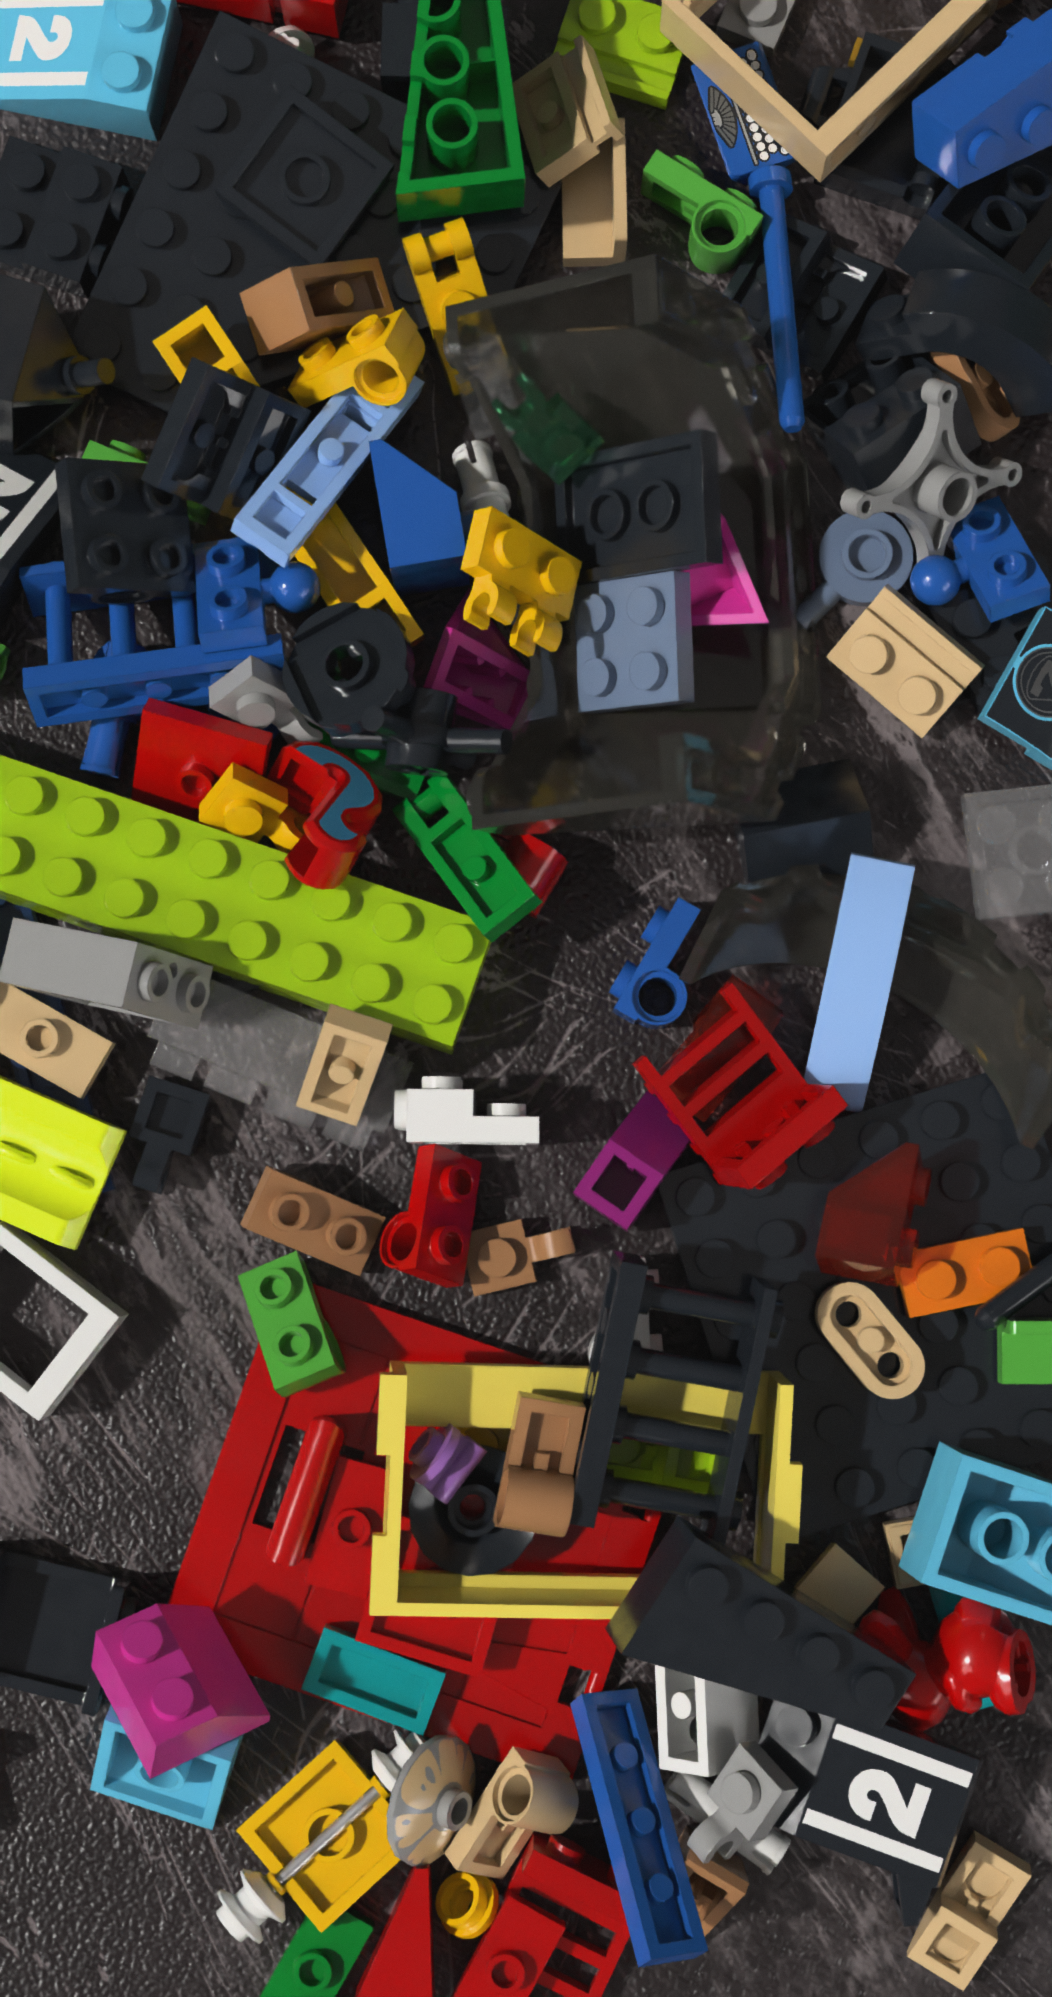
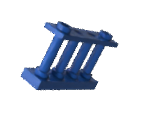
M240 537L191 544L195 587V548L245 541ZM260 550L263 579L271 578L279 565ZM52 561L45 564L19 567V578L33 617L46 615L48 665L22 668L23 690L37 728L141 714L149 697L181 707L209 704L208 687L250 655L281 671L283 670L284 659L287 660L281 633L267 635L268 645L202 653L198 636L196 592L185 598H172L175 648L137 653L134 604H97L91 601L90 594L67 593L64 561ZM155 597V598L150 599V600H148V601H155V600H162V599H169V598H167V597ZM109 607L112 656L74 661L71 612Z

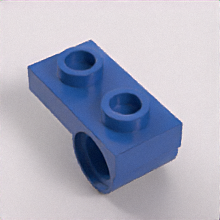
M678 897L671 911L661 905L658 906L640 937L651 944L639 966L629 960L626 961L608 992L619 999L612 1011L614 1014L633 1025L636 1022L649 1029L667 1027L681 1015L687 1002L686 987L682 979L667 967L701 909ZM649 982H661L671 989L674 995V1006L669 1013L662 1016H654L642 1009L638 998L639 990Z

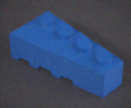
M1052 8L1034 21L1027 17L1023 18L1006 31L1007 37L989 55L984 57L976 53L912 101L915 158L956 188L960 189L1052 145Z

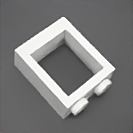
M0 1221V1252L5 1248L88 1313V1316L33 1387L0 1362V1392L36 1420L40 1421L51 1416L129 1313L21 1229Z

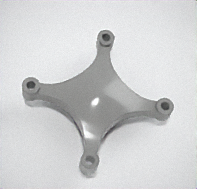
M937 378L928 379L922 386L921 398L927 403L925 423L919 437L897 469L878 487L867 491L849 488L843 493L840 500L842 511L860 519H868L873 514L880 512H894L905 524L914 541L917 563L930 555L944 556L948 538L956 522L964 519L971 512L976 499L980 495L998 486L1013 487L1022 477L1021 465L1012 460L997 456L988 465H976L965 456L957 442L953 423L954 403L958 395L955 385Z

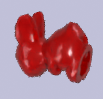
M892 1586L881 1593L878 1600V1610H872L863 1616L859 1624L860 1629L891 1647L917 1674L895 1707L892 1715L903 1724L923 1732L941 1723L951 1704L959 1711L972 1714L979 1711L982 1707V1698L989 1697L998 1710L1011 1716L1025 1714L1028 1703L1033 1700L1036 1684V1666L1030 1639L1023 1629L1014 1627L1008 1616L1000 1608L963 1597L955 1606L954 1611L940 1622L932 1640L927 1642L921 1639L910 1606L901 1592L895 1586Z

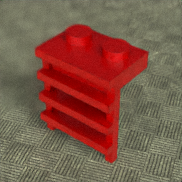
M727 983L719 990L720 994L732 1008L727 1014L659 1071L655 1069L646 1056H640L632 1065L645 1080L644 1086L650 1094H655L667 1109L668 1113L666 1115L672 1123L679 1125L691 1141L689 1145L697 1155H701L714 1171L712 1175L720 1185L753 1189L754 1187L762 1189L772 1184L784 1174L788 1168L785 1160L801 1146L804 1148L811 1147L827 1137L835 1128V1123L832 1119L842 1112L848 1104L833 1085L808 1084L735 985ZM743 1024L754 1040L680 1102L669 1086ZM766 1054L777 1070L703 1132L693 1119V1116Z
M534 1831L527 1842L519 1862L516 1863L511 1873V1879L502 1898L499 1899L498 1908L508 1889L519 1895L522 1887L615 1932L607 1950L566 1930L555 1947L598 1968L590 1986L547 1965L537 1981L538 1984L565 1997H602L630 1937L612 1864H608L588 1854L583 1847L566 1837Z

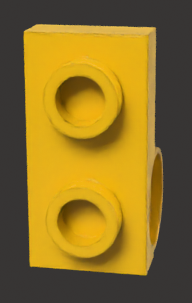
M403 307L382 318H379L376 314L369 315L355 324L348 334L336 340L330 341L328 337L321 338L308 346L299 356L298 362L301 366L287 390L297 403L305 408L350 387H354L361 397L373 404L381 406L396 404L404 397L425 354V344L417 331L418 326Z

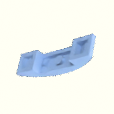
M851 852L804 1079L808 1084L833 1085L848 1104L844 1110L857 1113L863 1110L900 946L915 865Z

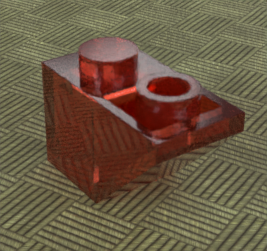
M904 1143L828 1192L815 1253L821 1273L898 1287L902 1267L913 1269L919 1242V1230L910 1229L914 1205L926 1206L932 1175L931 1168L922 1167L923 1163L919 1144Z

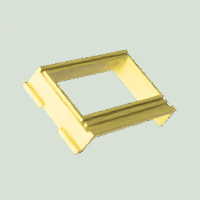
M390 1361L389 1372H380L376 1453L377 1455H386L383 1532H373L370 1616L612 1619L640 1574L497 1571L492 1574L468 1577L446 1570H399L405 1426L447 1427L450 1423L454 1427L511 1428L518 1391L582 1402L589 1366ZM761 1371L748 1433L760 1434L753 1562L784 1581L786 1543L799 1544L803 1464L790 1461L794 1385L780 1371ZM636 1374L634 1380L625 1379L620 1404L627 1405L628 1412L721 1429L729 1390Z

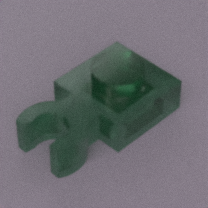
M520 374L515 380L526 394L524 402L518 407L510 408L496 398L491 402L492 408L505 427L517 431L511 438L518 449L554 482L560 485L605 440L597 428L558 392L546 403L543 393L534 380L527 375Z

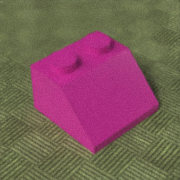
M154 1604L96 1631L91 1667L150 1779L270 1721L271 1715L210 1606Z

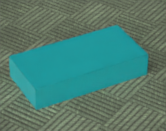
M326 1623L301 1689L423 1736L447 1669L355 1641L356 1634Z

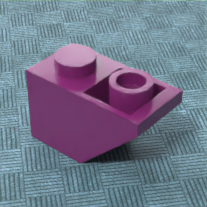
M648 1091L645 1092L614 1132L573 1191L575 1197L627 1233L690 1142L679 1125L673 1124L666 1115L668 1111L661 1101Z

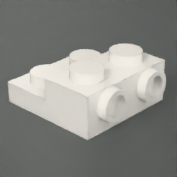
M424 1076L422 1077V1089L395 1090L394 1128L406 1131V1142L539 1145V1117L526 1116V1104L489 1103L487 1104V1116H476V1093L473 1089H463L461 1077Z

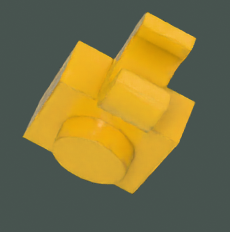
M234 762L231 763L199 804L200 822L258 843L263 835H266L279 851L287 854L305 833L302 826L310 816L308 813L301 814L288 807L287 788Z

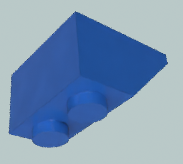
M384 440L369 441L389 567L394 589L398 596L470 585L469 574L460 569L471 527L473 511L460 512L457 492Z

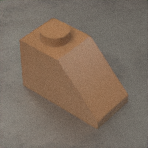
M378 257L289 267L239 293L259 356L306 349L312 343L324 337H328L330 341L348 334L355 324L369 315L376 314L379 318L395 312Z

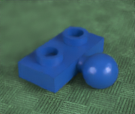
M999 496L975 504L971 512L964 519L956 522L947 541V545L955 560L952 561L942 555H930L921 559L914 566L910 575V586L915 597L922 603L931 606H940L948 603L956 596L960 585L968 582L990 623L1050 601V584Z
M247 542L221 543L215 546L194 549L198 636L202 653L268 645L265 605L275 604L282 611L298 614L313 607L319 598V578L315 571L304 563L289 562L285 568L279 566L273 572L271 578L263 579L260 549Z

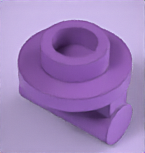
M450 1423L447 1427H440L437 1430L429 1427L417 1438L409 1452L408 1458L413 1462L410 1477L426 1487L433 1496L447 1505L487 1453V1450L468 1435H463Z

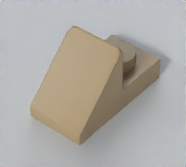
M330 1003L296 1106L357 1126L388 1043L393 1024Z

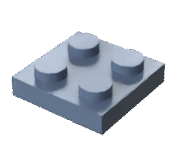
M673 570L577 585L574 603L578 712L595 714L694 702L690 573Z

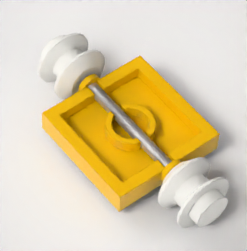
M395 1729L393 1732L397 1746L388 1754L376 1749L371 1751L372 1768L376 1774L372 1778H370L338 1738L335 1739L236 1829L269 1870L266 1875H263L261 1872L243 1868L240 1871L243 1887L237 1893L232 1894L223 1889L217 1892L223 1905L216 1911V1914L224 1927L236 1940L243 1942L249 1936L253 1941L260 1944L263 1941L260 1925L270 1917L283 1923L286 1920L285 1902L282 1896L286 1892L322 1933L400 1861L399 1858L394 1856L387 1839L386 1815L390 1802L388 1798L391 1796L392 1789L403 1765L414 1751L426 1742L421 1735L411 1732L406 1737L398 1729Z

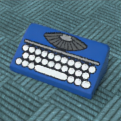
M757 41L732 49L778 92L760 42ZM695 64L691 65V70L726 170L733 181L748 186V177L756 169L772 165L786 167L796 162L779 143Z

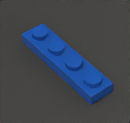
M635 1688L581 1694L570 1705L638 1968L695 1959L707 1952L708 1947L638 1690Z

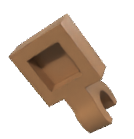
M517 1219L473 1230L470 1238L467 1270L474 1297L536 1282L537 1276L533 1262L575 1253L576 1248L571 1227L527 1237L523 1219Z

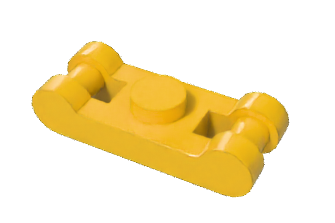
M463 217L444 223L445 230L423 238L419 232L402 238L407 260L453 396L472 390L471 383L492 376L494 381H498L513 375L478 267L472 240ZM453 255L457 270L435 278L432 262ZM478 336L483 352L462 360L457 343Z

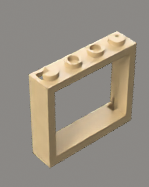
M661 0L660 32L821 183L995 13L999 0H951L818 130L699 19L718 0Z

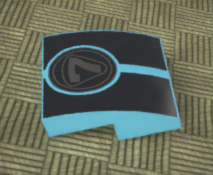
M1044 606L1034 616L977 719L1027 748L1024 752L1025 755L1052 770V609Z

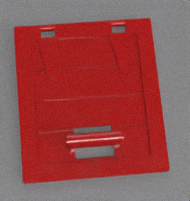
M312 1283L323 1317L331 1327L339 1344L346 1372L289 1397H281L274 1390L260 1343H258L168 1604L210 1606L247 1674L372 1717L301 1689L326 1623L356 1634L366 1600L304 1583L314 1543L309 1540L343 1445L365 1452L362 1459L364 1461L386 1466V1455H377L376 1445L380 1372H389L390 1361L549 1364ZM286 1425L306 1431L273 1528L253 1521ZM405 1426L401 1513L409 1515L408 1503L415 1482L410 1477L413 1462L409 1460L408 1456L417 1438L429 1428L427 1426ZM468 1495L460 1504L461 1513L467 1517L479 1515L484 1508V1500L478 1495ZM610 1503L607 1509L598 1508L594 1528L569 1524L564 1537L534 1533L532 1541L514 1562L512 1572L641 1574L662 1512L645 1509L643 1518L635 1513L624 1510V1505ZM498 1618L480 1678L447 1669L423 1736L432 1738L435 1735H454L469 1745L472 1753L501 1763L512 1746L558 1757L571 1773L569 1777L573 1779L582 1748L571 1705L558 1699L570 1665L585 1671L591 1670L584 1693L602 1692L617 1648L605 1629L611 1619Z

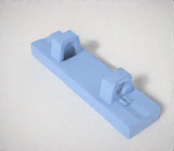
M414 375L404 397L398 403L389 406L376 405L365 400L354 387L333 395L237 514L230 531L245 542L260 549L267 557L285 568L371 458L369 441L386 439L418 398L425 382ZM286 487L290 488L291 490H293L294 492H296L297 494H299L301 497H303L304 499H306L307 501H309V502L312 503L313 505L311 506L310 504H308L307 502H305L303 499H301L300 497H298L297 495H295L294 493H292L290 490H288Z

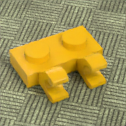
M493 506L474 510L460 569L474 577L471 593L464 606L463 618L481 630L488 629L490 617L505 626L511 625L518 603L520 608L510 633V647L528 657L534 655L536 644L550 652H555L562 639L563 630L560 622L570 618L582 561Z

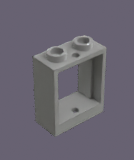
M13 917L0 969V982L78 1004L198 1029L202 1011L207 1005L210 995L209 983L213 966L139 942Z

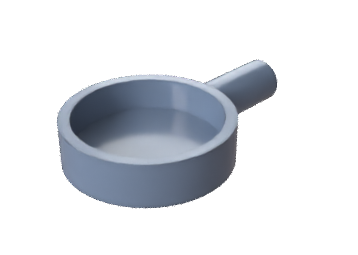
M884 512L873 514L868 519H860L848 513L836 519L825 532L817 553V567L822 583L789 617L807 633L840 600L855 606H869L887 584L899 591L906 582L913 564V547L904 527L895 518Z

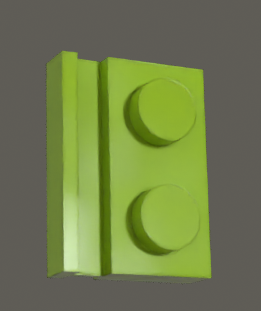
M570 0L554 53L558 51L564 56L575 48L573 40L582 35L595 50L610 93L664 110L667 108L669 97L684 54L660 32L662 6L643 0Z

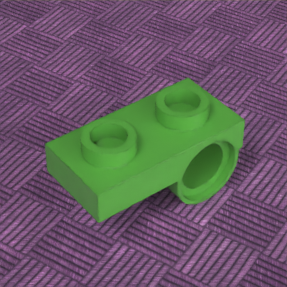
M656 149L643 169L641 194L691 225L688 253L691 261L698 269L709 274H722L730 271L739 263L742 257H745L758 236L763 215L757 211L754 202L742 192L733 188H727L724 191L704 179L703 172L690 160L679 155H674L670 158ZM711 227H721L732 235L733 240L726 245H714L703 237L702 232Z
M297 1251L238 1275L274 1390L281 1397H289L346 1372L339 1344L331 1327L323 1317L305 1261Z

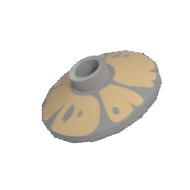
M435 1735L421 1744L403 1765L392 1789L386 1815L387 1839L394 1856L410 1866L431 1864L444 1855L457 1832L469 1819L476 1789V1763L469 1745L454 1735Z

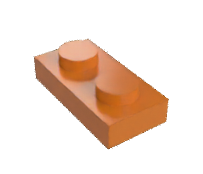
M1019 1227L893 1253L905 1314L908 1318L985 1303L1032 1268L1024 1229Z

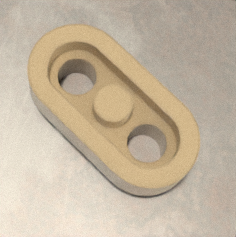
M850 1281L835 1283L823 1291L815 1306L817 1327L869 1391L886 1399H899L914 1392L924 1377V1356L918 1345L876 1294L868 1287ZM843 1302H853L858 1309L856 1322L850 1326L840 1325L836 1319L838 1306ZM894 1352L900 1361L899 1370L892 1376H882L878 1370V1360L883 1354Z

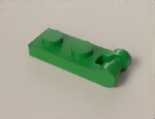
M448 775L431 777L427 780L429 788L412 801L406 797L392 808V811L481 933L490 942H494L543 902ZM443 808H446L449 813L431 827L428 820Z

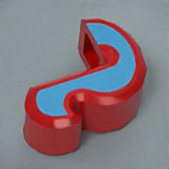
M294 741L282 747L267 776V779L288 789V806L301 814H311L302 826L305 833L284 860L293 876L305 886L318 890L334 889L345 881L367 842L366 837L381 812L382 794L370 774L348 756L318 742Z

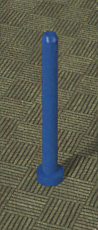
M772 165L753 171L748 177L750 197L760 203V213L763 215L761 225L779 424L785 432L796 433L802 429L805 416L784 200L791 195L793 184L792 174L789 169Z

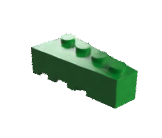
M501 0L418 1L415 43L410 68V86L402 137L403 146L396 188L398 223L524 207L525 171Z

